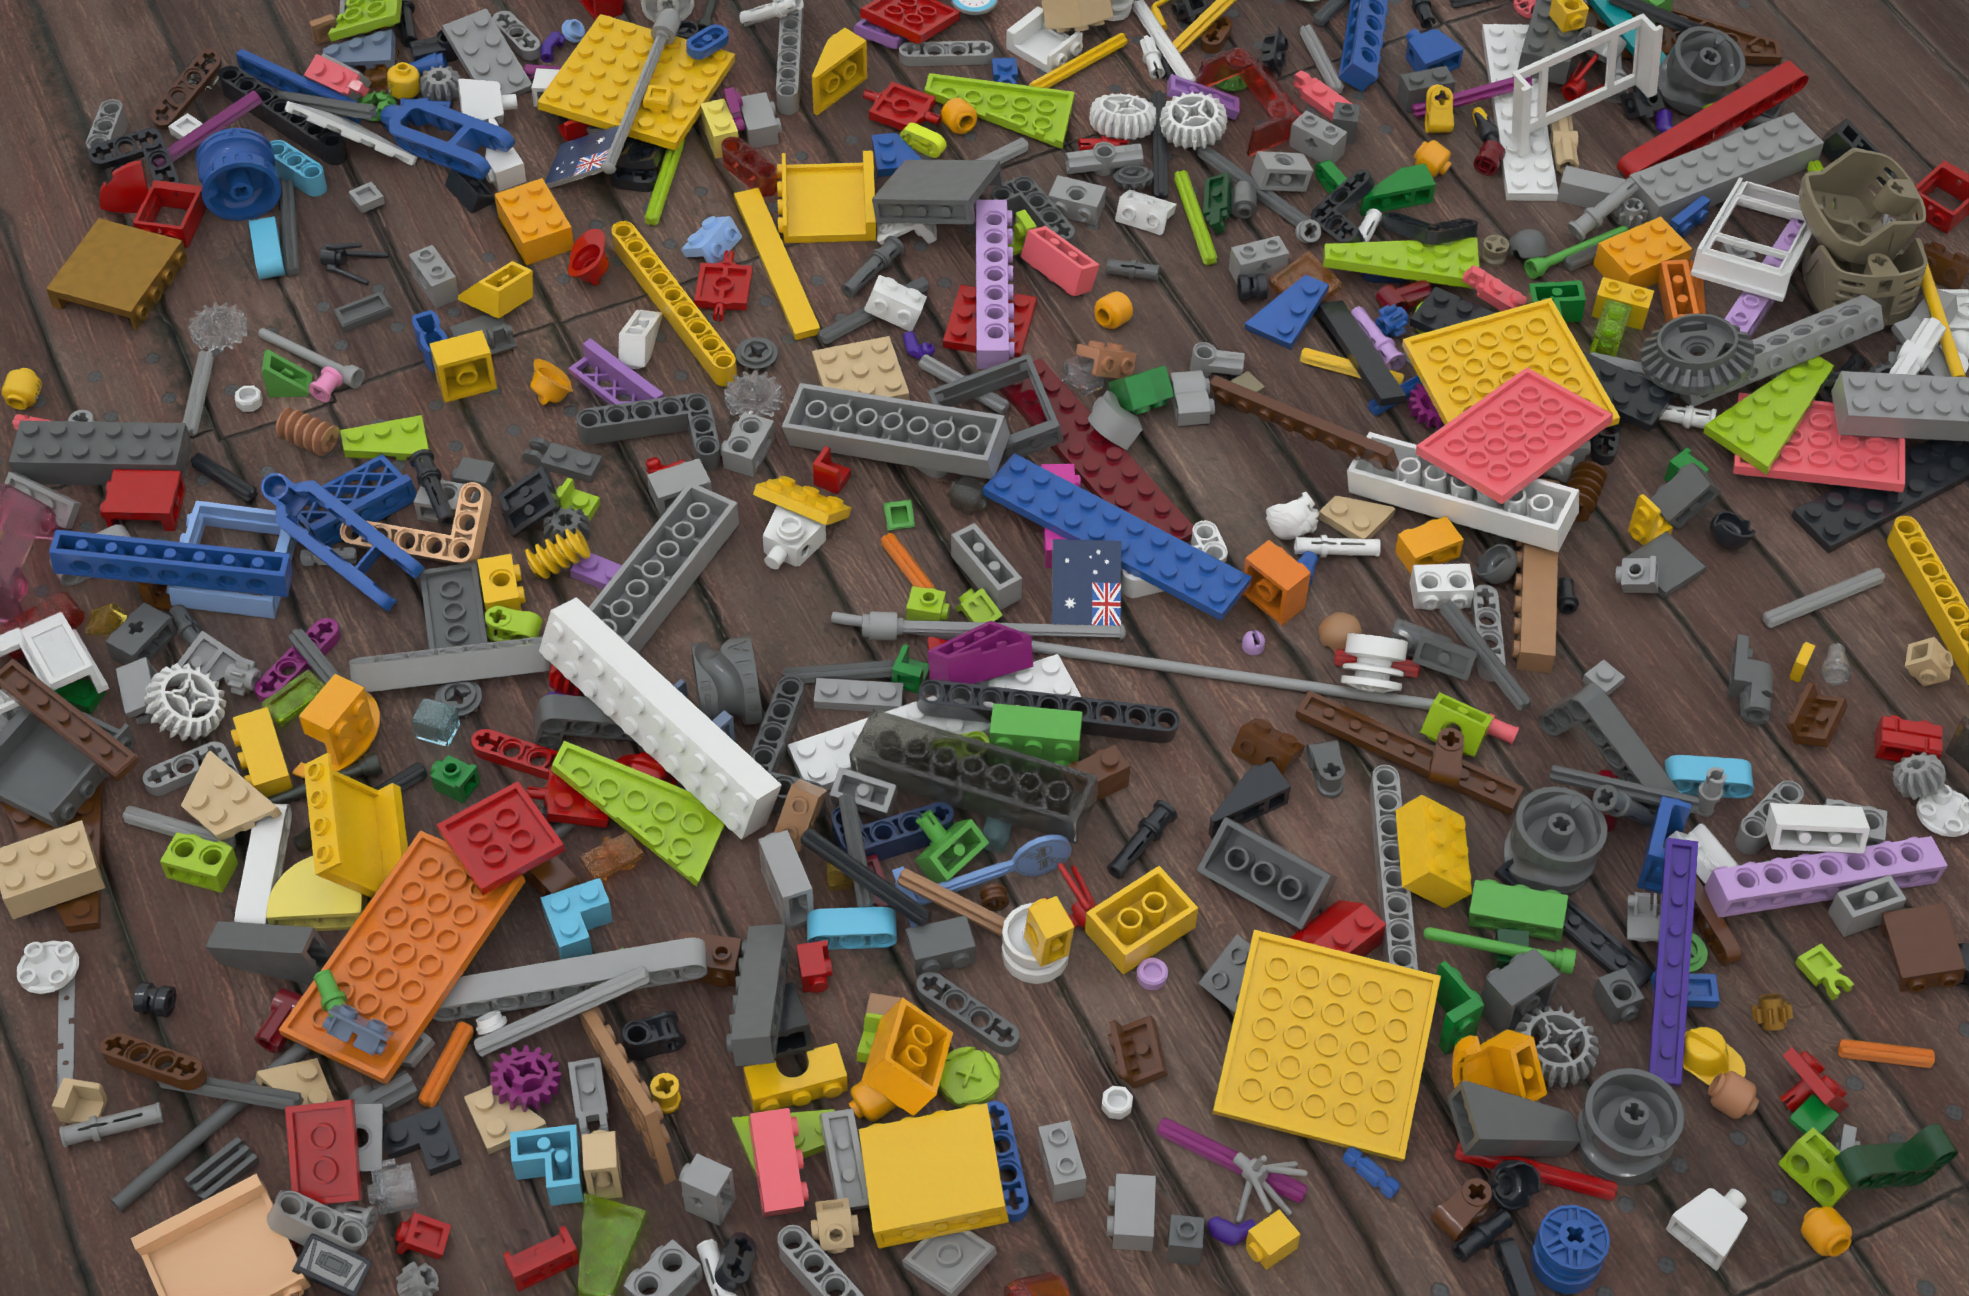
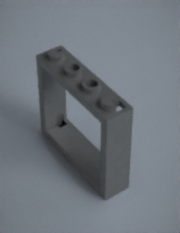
M1030 353L928 391L932 404L952 407L1029 378L1047 421L1011 434L999 466L1005 464L1014 453L1024 457L1064 442L1060 425ZM959 474L961 480L970 477L968 475Z

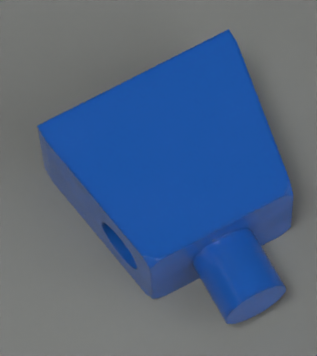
M1414 28L1407 33L1406 40L1408 43L1405 57L1414 72L1447 66L1449 71L1460 68L1464 48L1438 29L1421 33L1418 29Z

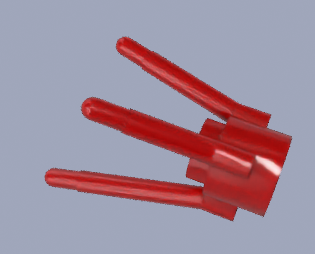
M1595 54L1583 69L1584 62L1580 61L1566 84L1561 88L1563 96L1568 101H1573L1605 86V83L1586 92L1587 82L1583 77L1598 59V54Z
M1058 863V869L1078 899L1071 907L1072 915L1068 912L1066 913L1073 923L1074 929L1080 926L1085 931L1086 912L1097 905L1078 868L1075 865L1071 866L1080 889L1064 865Z

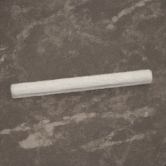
M1135 0L1133 2L1134 12L1149 35L1154 38L1155 44L1175 74L1195 82L1196 77L1145 1Z

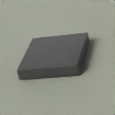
M1668 532L1663 533L1626 556V558L1657 557L1659 564L1658 594L1663 599L1702 575L1706 569L1704 564Z

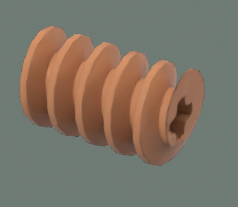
M290 407L286 408L280 414L276 423L278 438L286 440L290 444H295L299 448H304L308 452H313L317 456H325L330 453L339 439L340 430L338 426H330L327 421L321 422L319 418H312L308 413L303 414L299 409L293 411Z

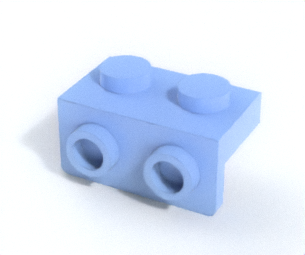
M711 216L702 222V227L696 233L689 236L688 242L682 247L681 251L686 258L703 256L707 263H718L723 260L724 252L728 250L729 253L740 241L742 235L731 216Z

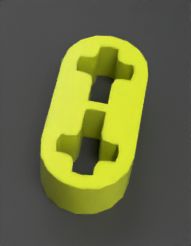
M909 123L900 133V137L912 149L932 158L940 156L947 146L945 139L940 134L915 123Z

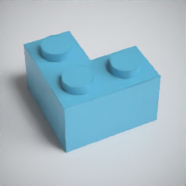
M598 878L541 897L544 917L560 959L593 954L587 930L613 922L610 902L601 879Z
M576 1124L510 1132L511 1163L516 1180L546 1176V1189L551 1206L584 1202L580 1140Z

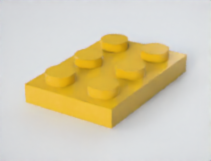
M779 476V478L768 479L766 482L756 484L753 493L757 497L824 525L849 518L852 507L843 504L844 501L834 496L825 497L819 494L818 489L810 486L801 487L795 484L794 479L786 476Z

